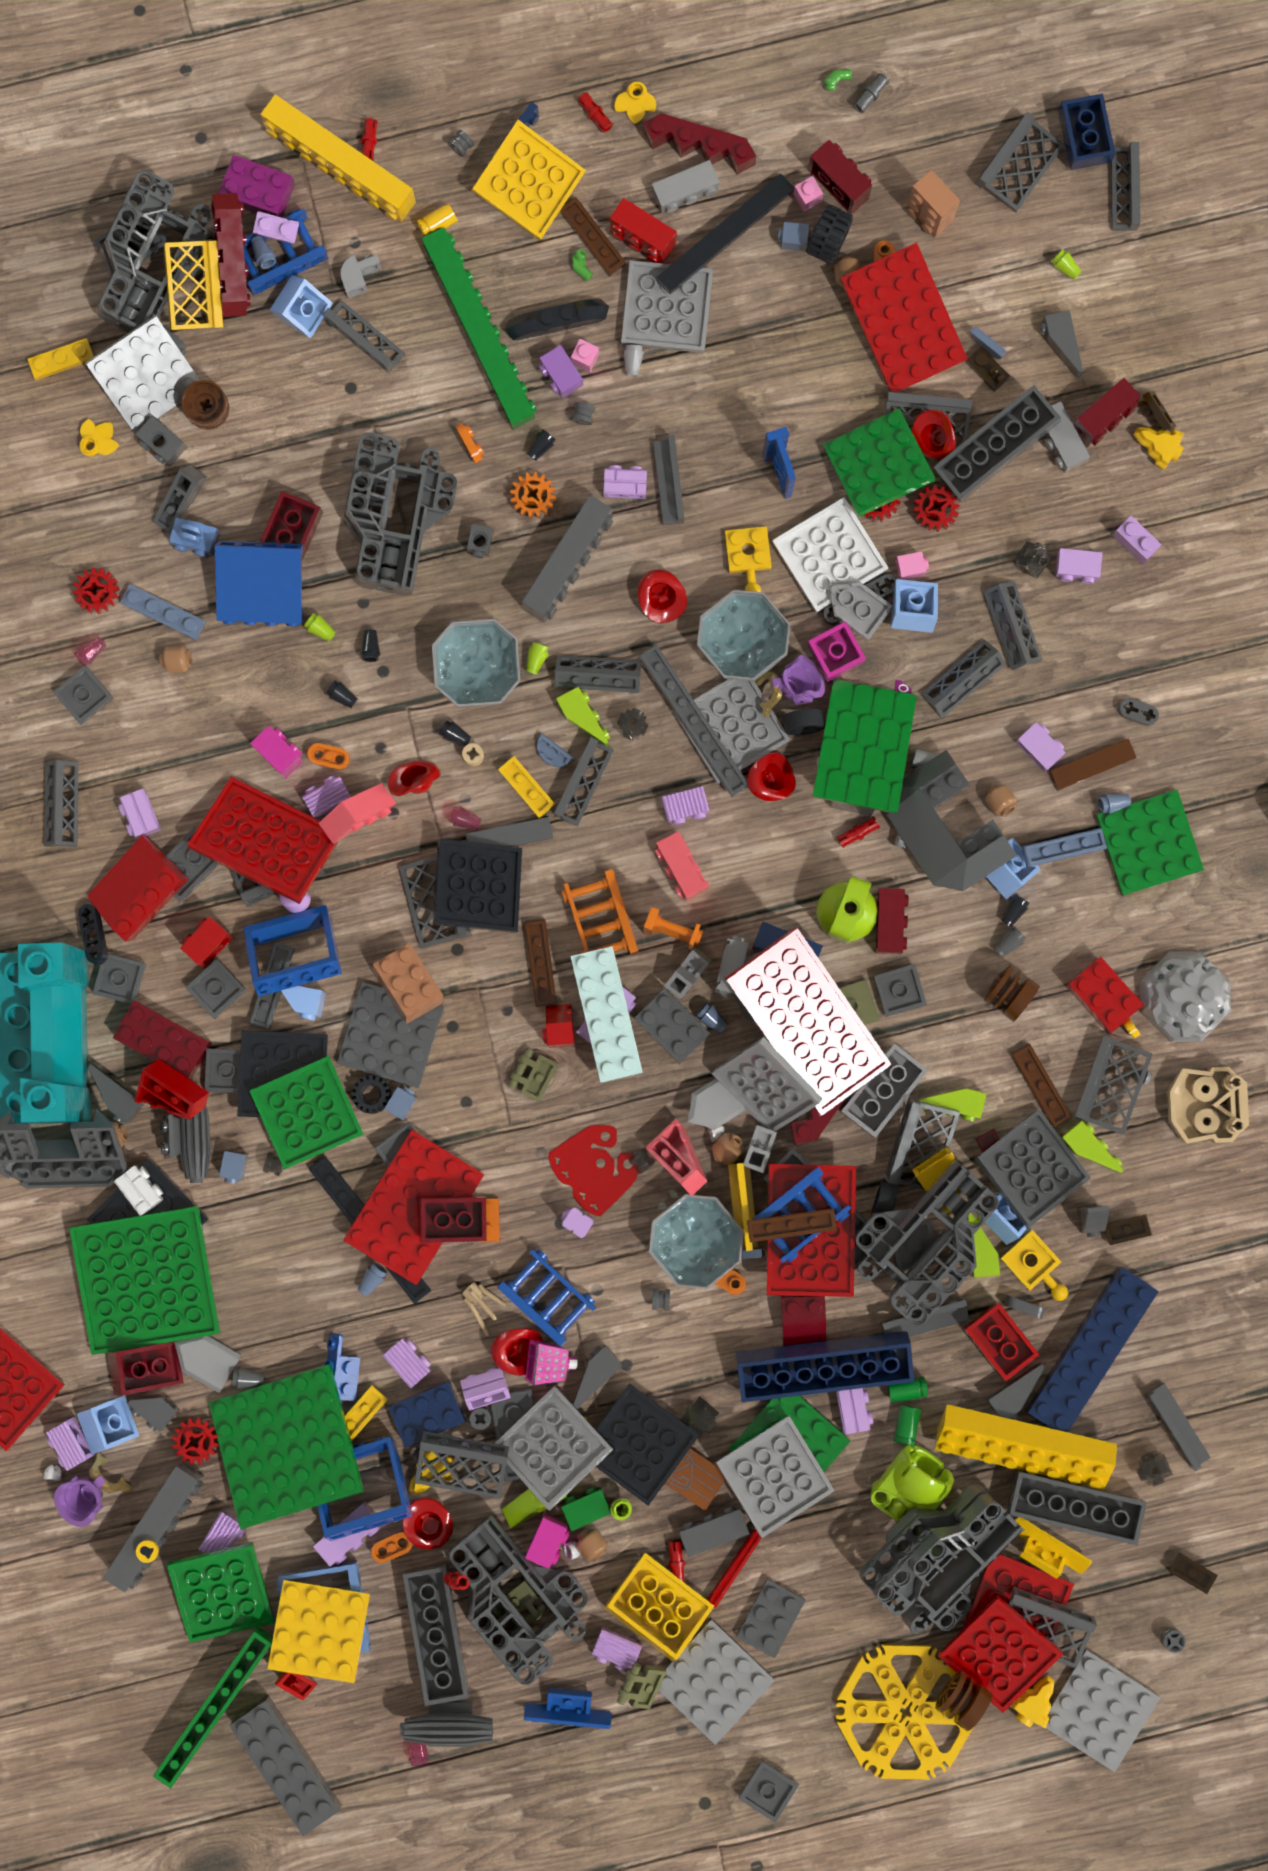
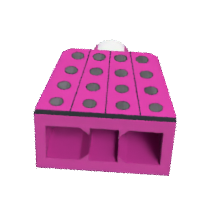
M529 1339L525 1380L532 1385L564 1381L566 1370H576L577 1358L568 1357V1350L562 1346Z

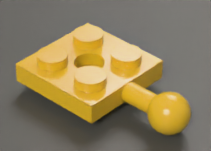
M767 526L725 531L729 574L747 572L748 584L744 591L761 592V587L756 583L755 571L770 570L772 568ZM750 545L754 548V552L751 555H746L743 553L742 548Z
M1030 1230L1000 1257L1003 1263L1029 1291L1043 1280L1051 1289L1053 1299L1063 1301L1067 1298V1287L1063 1284H1057L1049 1275L1061 1261L1033 1230ZM1028 1254L1035 1255V1265H1026L1025 1257Z

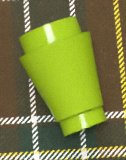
M1064 249L1051 260L1054 264L1053 267L1072 280L1082 272L1071 254Z
M315 613L311 615L304 625L308 629L307 632L328 642L336 634V631L320 615L317 616Z
M533 642L532 646H529L525 671L537 675L549 654L547 653L549 647Z
M617 1499L611 1502V1514L616 1520H625L631 1515L632 1506L628 1500ZM621 1504V1508L616 1510V1507Z

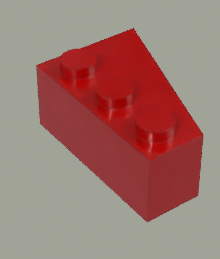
M571 1003L546 1006V1029H542L543 1042L548 1044L549 1048L575 1046Z
M157 1059L142 1070L134 1102L150 1104V1107L154 1109L160 1107L166 1109L167 1113L190 1120L205 1109L209 1092L160 1059Z

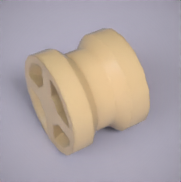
M470 743L464 747L462 756L468 765L478 766L483 762L484 752L478 744Z

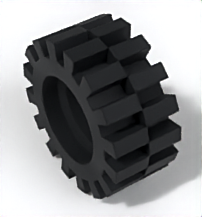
M375 1075L363 1076L361 1079H358L352 1088L353 1092H351L352 1101L356 1107L368 1114L383 1111L391 1098L389 1084L383 1078ZM369 1086H375L380 1092L379 1099L374 1103L367 1102L363 1097L364 1090Z

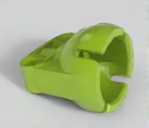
M851 875L849 881L836 883L823 892L817 903L816 916L817 921L821 925L820 928L825 935L838 942L850 943L864 938L871 932L876 924L878 915L877 903L869 891L872 883ZM853 903L856 907V912L848 914L844 908L845 904Z
M907 1445L901 1449L879 1480L872 1484L871 1501L882 1512L899 1521L911 1508L936 1510L951 1491L954 1478L949 1469L942 1471L944 1463L930 1451L920 1446ZM877 1492H884L885 1495H878V1494H876V1493H877Z

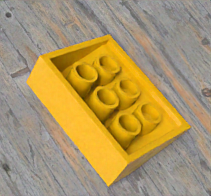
M644 1553L603 1608L668 1659L676 1661L712 1611L714 1605L648 1554Z

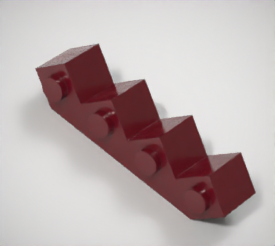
M663 113L643 122V133L652 150L671 140L680 158L697 149H700L705 160H710L712 165L728 157L737 175L756 165L757 156L747 138Z
M237 193L212 194L213 240L217 241L222 317L246 316L247 307H250L251 301L246 287L248 265L244 260L246 236L245 233H242L241 215L244 214L243 202H239Z
M844 1100L822 1116L814 1107L809 1110L811 1120L790 1123L793 1143L800 1144L817 1141Z

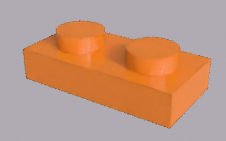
M499 1198L486 1199L487 1241L478 1242H500Z

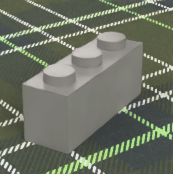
M710 160L652 183V193L661 213L666 211L671 213L677 210L678 206L685 203L686 205L693 204L698 198L703 196L710 197L719 190V180Z
M1060 401L1052 405V407L1061 417V422L1045 434V444L1055 454L1054 460L1059 469L1062 468L1063 472L1066 473L1086 463L1090 456Z

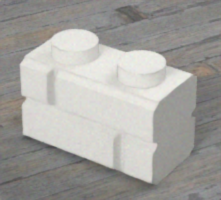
M135 1165L114 1182L138 1214L142 1216L164 1199L161 1197L163 1192L156 1183L152 1185L148 1180L150 1175L143 1166L139 1168L138 1165Z

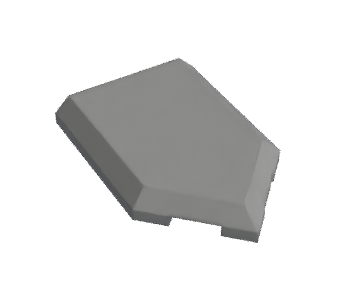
M860 581L829 586L834 616L843 623L847 622L851 629L866 640L871 638L893 607Z
M715 1078L691 1094V1104L686 1123L697 1124L715 1130L746 1109Z
M209 1336L174 1342L182 1372L220 1393L241 1355Z

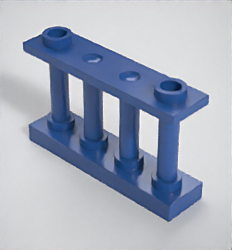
M304 208L293 210L285 219L299 222L298 231L308 249L307 253L301 256L296 255L290 243L280 241L289 260L283 265L276 262L270 267L269 272L263 275L259 274L247 251L248 248L252 247L251 240L260 235L251 234L246 237L244 260L252 277L251 281L247 283L254 296L289 279L292 275L295 276L328 259L323 245L315 246L303 222L308 219Z
M816 1167L751 1220L771 1217L774 1213L778 1215L791 1214L786 1204L792 1199L795 1202L798 1201L806 1212L816 1211L804 1196L806 1193L803 1190L809 1185L812 1188L815 1187L827 1204L834 1208L835 1220L841 1222L850 1215L848 1211L851 1207L846 1205L842 1208L821 1182V1176L824 1173L819 1167ZM820 1233L798 1236L801 1241L792 1249L783 1238L772 1239L784 1254L779 1258L781 1262L787 1261L790 1263L798 1256L797 1251Z
M532 1249L529 1253L534 1258L512 1282L506 1283L503 1281L497 1288L561 1347L567 1340L564 1337L567 1334L565 1331L587 1307L594 1311L596 1306L593 1304L596 1301L589 1294L583 1295L546 1261L548 1256L540 1249L537 1251ZM541 1263L550 1272L528 1296L525 1295L522 1298L517 1293L518 1287ZM555 1278L559 1279L566 1287L544 1311L537 1312L533 1308L534 1301ZM573 1292L581 1302L559 1326L556 1325L554 1327L548 1322L551 1319L550 1316Z

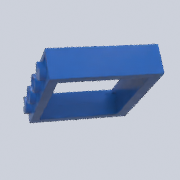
M327 905L244 927L252 982L258 997L342 974L332 919ZM324 927L330 957L260 976L255 950L256 945Z
M378 1437L375 1439L376 1442L356 1444L353 1450L356 1460L389 1450L401 1506L333 1526L329 1503L320 1505L318 1510L324 1538L334 1541L413 1516L396 1441L391 1437Z

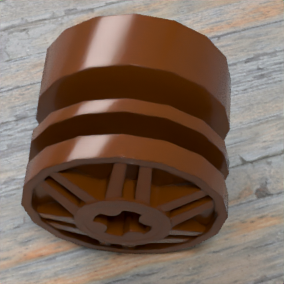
M199 380L194 381L185 389L181 403L184 413L193 425L200 429L211 430L218 428L226 421L230 406L228 398L219 385L213 381ZM209 402L212 408H207L205 411L202 405H207Z
M1010 964L991 983L984 1001L989 1004L996 997L993 1008L996 1009L1002 1003L1006 1004L1002 1014L1015 1022L1034 998L1040 985L1030 978H1027L1020 984L1018 981L1022 972L1018 971L1011 977L1010 975L1015 967Z
M960 1670L943 1687L935 1708L941 1713L944 1712V1715L948 1718L956 1713L954 1722L964 1730L969 1731L980 1721L986 1712L993 1693L981 1684L976 1685L972 1689L974 1680L971 1677L966 1678L967 1675Z

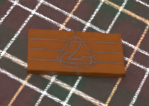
M690 1448L665 1484L705 1511L725 1482V1478L717 1465Z

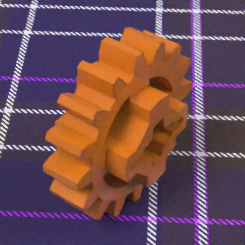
M527 472L525 479L519 476V484L513 482L515 490H510V495L515 496L510 499L511 503H517L514 506V510L521 509L520 514L522 517L528 513L529 519L532 518L533 514L540 518L541 512L547 515L546 508H553V504L550 501H556V496L551 495L555 493V488H549L552 481L548 480L545 482L544 474L538 478L537 472L534 473L533 477H530ZM522 488L524 495L519 500V492ZM529 491L537 495V500L529 497ZM547 492V499L544 503L542 496ZM528 506H535L536 508H533V509H532V508H527V507H528Z

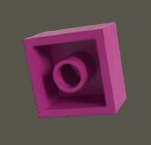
M847 622L824 632L807 643V647L826 682L863 664L866 660Z
M268 725L250 744L287 779L304 762L300 758L302 753L292 742L289 744L285 742L287 738L278 728L272 729Z
M544 1512L527 1550L525 1559L547 1569L550 1568L551 1564L556 1565L561 1552L558 1548L560 1544L565 1545L569 1536L568 1523Z

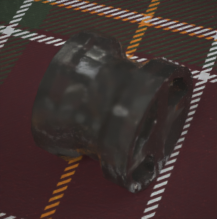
M645 1147L638 1150L628 1160L630 1164L635 1165L638 1174L645 1172L655 1163V1159L649 1157Z
M268 1152L263 1172H273L276 1176L280 1177L283 1166L279 1157L273 1152Z

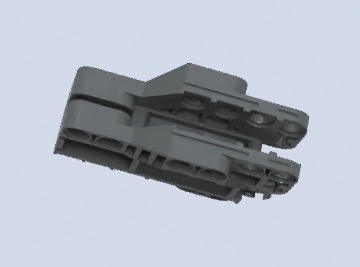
M146 170L140 171L136 175L100 248L111 278L97 305L96 313L102 320L114 324L127 333L154 315L159 319L168 300L166 271L161 281L139 271L160 224L162 223L183 234L180 242L214 239V233L206 229L211 216L210 208L205 204L196 205L185 221V217L179 212L167 210L174 195L172 184ZM146 175V176H148V177L150 178V180L147 179V178H145V177H140V176ZM139 182H144L147 187L140 185ZM130 200L135 201L138 206L131 204ZM199 211H201L204 217L198 222L196 219ZM135 228H139L143 231H146V235L144 236L143 234L135 230ZM131 236L134 237L135 239L141 241L142 243H140V242L134 240L133 238H131ZM127 243L135 248H138V252H135L134 250L129 248ZM194 246L188 252L196 260L202 255L201 246ZM178 247L172 256V259L175 261L183 254ZM185 256L179 265L188 272L194 265V262L188 256ZM197 266L190 275L194 277L203 274V270ZM176 267L172 272V279L178 283L185 274ZM113 285L118 286L121 292L114 290ZM104 304L110 305L112 311L105 309Z
M366 432L360 437L356 449L343 523L361 544L355 572V582L363 588L409 596L414 588L423 533L451 512L455 500L457 479L451 473L438 471L440 456L436 449L428 448L423 451L417 469L416 466L409 463L397 464L399 443L395 438ZM369 437V438H372L373 440H363V439ZM363 445H370L371 448H365ZM428 456H432L433 459L431 466H427ZM359 465H365L368 469H362ZM394 478L418 483L409 535L385 530ZM442 481H450L452 483V488H444L442 486ZM371 490L381 491L383 495L373 493ZM441 500L446 501L449 508L441 509L438 506V502ZM368 508H371V509H379L380 512H379V514H378V513L369 511ZM370 551L374 554V556L369 557L365 554V552ZM381 565L387 566V567H393V568H396V570L391 569V568L381 567ZM361 572L369 573L370 577L362 576Z
M954 1159L912 1208L876 1212L855 1234L856 1244L866 1253L857 1266L858 1275L861 1279L870 1281L883 1269L898 1282L889 1293V1300L892 1306L913 1325H923L977 1267L974 1234L997 1209L999 1204L997 1196ZM957 1188L969 1198L967 1202L955 1192ZM991 1196L990 1204L984 1206L982 1204L983 1198ZM942 1205L947 1207L955 1216L951 1218L941 1209ZM932 1212L947 1227L905 1274L889 1258L925 1217ZM976 1212V1220L968 1222V1215ZM877 1217L885 1218L884 1227L876 1228L874 1220ZM864 1233L871 1236L870 1243L866 1245L859 1242V1237ZM948 1245L952 1251L942 1261L938 1254ZM870 1256L880 1267L877 1270L873 1264L870 1268L871 1274H862V1266L869 1267L872 1263L870 1260H866ZM935 1259L939 1266L932 1273H927L925 1269ZM964 1261L961 1267L956 1268L958 1262ZM949 1277L947 1283L941 1284L944 1278ZM929 1293L936 1294L933 1301H926ZM897 1296L903 1297L907 1303L906 1307L901 1301L896 1300ZM920 1309L921 1314L919 1317L914 1318L911 1316L914 1310Z
M973 1483L945 1510L911 1508L888 1531L885 1537L887 1543L860 1569L859 1577L892 1614L901 1615L903 1622L914 1634H919L918 1632L922 1629L926 1631L933 1623L941 1630L948 1631L971 1609L972 1603L969 1599L971 1582L1024 1529L981 1485ZM890 1555V1560L886 1564H881L883 1557ZM875 1571L873 1578L867 1580V1573ZM893 1598L899 1602L897 1606L891 1602Z
M492 1515L483 1519L448 1550L447 1558L461 1575L467 1576V1571L471 1567L477 1569L476 1576L469 1579L470 1594L466 1619L520 1684L529 1685L551 1667L553 1662L552 1655L541 1641L545 1642L558 1631V1626L571 1640H580L585 1635V1627L576 1614L588 1603L586 1591L569 1572L532 1566ZM488 1544L490 1547L477 1558L475 1554ZM462 1550L463 1558L460 1561H454V1552ZM501 1561L504 1563L492 1574L489 1573V1571L496 1567ZM515 1568L553 1614V1617L535 1632L497 1586ZM562 1575H567L569 1578V1584L566 1587H560L558 1584V1580ZM576 1592H580L583 1595V1600L580 1604H574L572 1601V1596ZM500 1603L506 1611L499 1618L495 1619L491 1614V1609ZM486 1617V1624L479 1627L478 1622L480 1618ZM512 1618L518 1627L512 1632L507 1633L502 1625ZM569 1621L574 1626H580L578 1628L579 1633L577 1635H575L574 1633L570 1634L572 1629L567 1624ZM500 1634V1640L493 1644V1637ZM509 1651L515 1652V1657L512 1661L505 1660V1656ZM540 1654L543 1656V1663L539 1662L538 1656ZM530 1662H532L534 1664L533 1666L536 1667L535 1670L533 1667L529 1665ZM528 1668V1676L521 1679L519 1677L520 1671Z

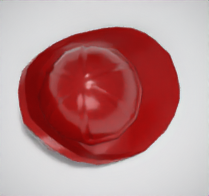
M936 409L924 411L917 416L913 423L912 434L922 453L934 461L943 460L955 450V435L950 419L946 414Z
M657 569L650 570L641 579L638 585V600L642 612L649 620L661 624L668 623L684 613L687 607V595L683 585L675 575L669 571Z
M777 752L768 753L756 761L747 777L748 788L751 793L764 801L785 799L794 792L796 786L793 768L788 760Z
M425 760L403 763L391 772L388 780V789L394 796H402L409 792L414 794L424 793L440 777V769L436 764Z
M529 1328L505 1331L496 1337L491 1346L492 1359L497 1367L504 1372L523 1376L526 1374L529 1339L543 1342L542 1336L537 1331Z
M432 1498L414 1500L410 1504L413 1516L402 1519L404 1535L415 1547L427 1550L441 1548L449 1541L453 1533L454 1525L448 1510Z

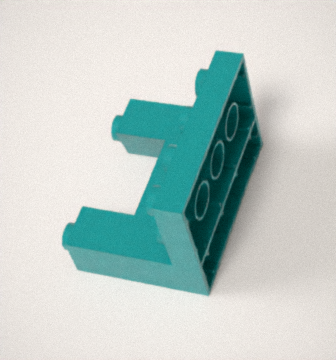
M65 943L18 944V952L0 953V1118L12 1111L16 1124L91 1122V1088H88L87 1033L89 970L84 950Z

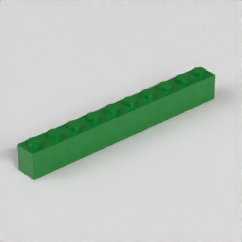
M441 228L422 237L423 246L512 430L534 420V412L537 409L532 399L528 401L525 395L528 391L524 382H519L516 376L519 372L515 363H510L507 358L510 354L505 343L501 345L498 339L501 335L497 326H492L489 321L492 317L487 306L483 308L480 302L483 298L479 289L473 288L471 282L474 279L469 269L465 271L462 265L465 261L461 252H456L453 246L456 244L451 232L447 234L445 228Z

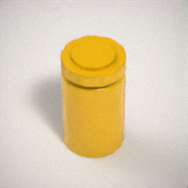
M447 203L424 216L422 220L421 218L418 219L417 225L422 235L426 236L441 228L446 229L457 223L458 220Z

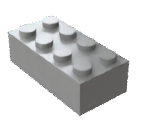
M895 1043L884 1054L891 1065L857 1089L840 1110L844 1116L873 1138L877 1137L928 1071V1069Z

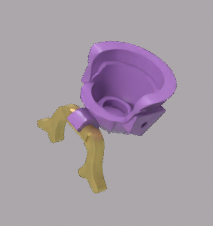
M803 655L795 658L794 662L787 664L780 678H778L776 673L769 671L755 680V683L759 686L765 680H770L772 697L767 702L760 703V706L763 708L762 716L769 718L772 708L779 702L782 695L789 701L794 702L795 705L813 702L812 698L822 697L825 692L824 680L819 669L809 658Z
M100 1452L95 1453L94 1462L89 1470L91 1478L95 1481H92L90 1478L79 1479L75 1476L70 1482L60 1485L54 1493V1503L58 1513L71 1525L77 1527L89 1525L96 1514L104 1507L101 1503L103 1492L100 1488L109 1494L117 1491L129 1493L133 1489L131 1485L126 1483L124 1477H121L118 1483L113 1485L102 1476L99 1466L104 1465L107 1462V1458L102 1457Z

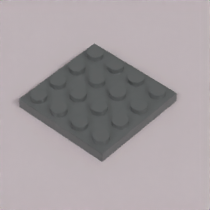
M362 982L337 1064L420 1088L444 1006L439 1005L406 1024L383 988Z
M1040 1109L1033 1112L975 1158L976 1162L1026 1229L1030 1228L1091 1178Z

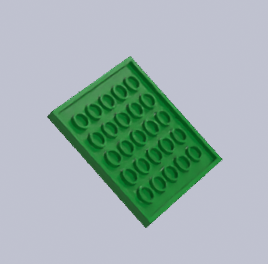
M199 1205L69 1228L91 1355L220 1334Z
M328 1364L209 1402L240 1530L364 1492L332 1365Z

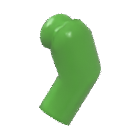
M852 70L832 71L824 80L826 84L825 89L827 91H834L839 80H852Z
M578 249L572 257V268L587 282L591 279L593 273L585 267L586 252Z

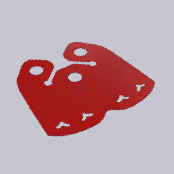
M592 1125L585 1128L549 1152V1162L556 1177L563 1184L572 1187L574 1199L584 1210L599 1217L633 1185L637 1179L640 1164L638 1155L626 1152L621 1153L618 1156L617 1166L619 1175L615 1177L613 1175L615 1161L606 1150L591 1148L592 1144L608 1148L616 1144L617 1130L610 1125ZM603 1132H608L610 1134V1139L608 1141H603L601 1139V1134ZM554 1157L560 1158L559 1165H557V1160ZM598 1159L605 1160L606 1164L603 1168L597 1167L596 1161ZM625 1160L632 1161L633 1166L631 1169L624 1168L623 1163ZM562 1171H568L569 1178H567L566 1175L562 1173ZM580 1192L586 1193L585 1200H583V1196L580 1195ZM597 1204L598 1210H596L595 1207H591L590 1205Z

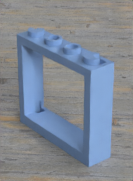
M358 1561L282 1573L279 1575L278 1580H276V1591L281 1593L283 1580L289 1581L348 1571L351 1591L363 1593ZM367 1617L360 1653L368 1652L371 1649Z

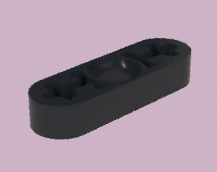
M84 904L78 911V918L86 958L90 963L101 965L108 958L101 914L95 906ZM96 929L97 935L95 939L91 940L89 937L90 931Z

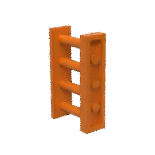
M613 869L605 871L606 877H603L601 881L570 890L568 883L564 884L565 889L561 891L565 903L569 902L584 948L583 951H580L581 954L590 952L585 940L586 938L618 929V931L623 930L625 938H622L619 942L594 950L613 946L614 952L622 949L625 951L629 950L630 954L638 952ZM604 888L606 890L610 889L612 897L608 898V901L576 910L573 898ZM608 909H616L618 918H615V921L582 930L579 918Z
M651 907L644 925L643 934L652 937L653 932H660L689 943L688 951H692L693 947H698L703 931L699 930L701 925L696 924L695 929L691 930L662 919V916L659 915L660 910Z

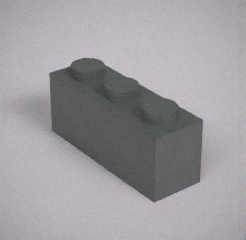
M732 1505L722 1509L723 1513L715 1516L714 1513L703 1516V1521L698 1523L690 1521L683 1524L682 1529H679V1534L688 1557L748 1535L749 1531L740 1507L735 1508Z

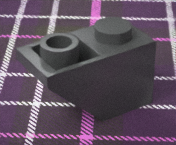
M165 1396L133 1398L127 1403L130 1406L129 1410L135 1416H142L147 1421L146 1425L153 1431L158 1430L159 1432L164 1430L180 1411Z

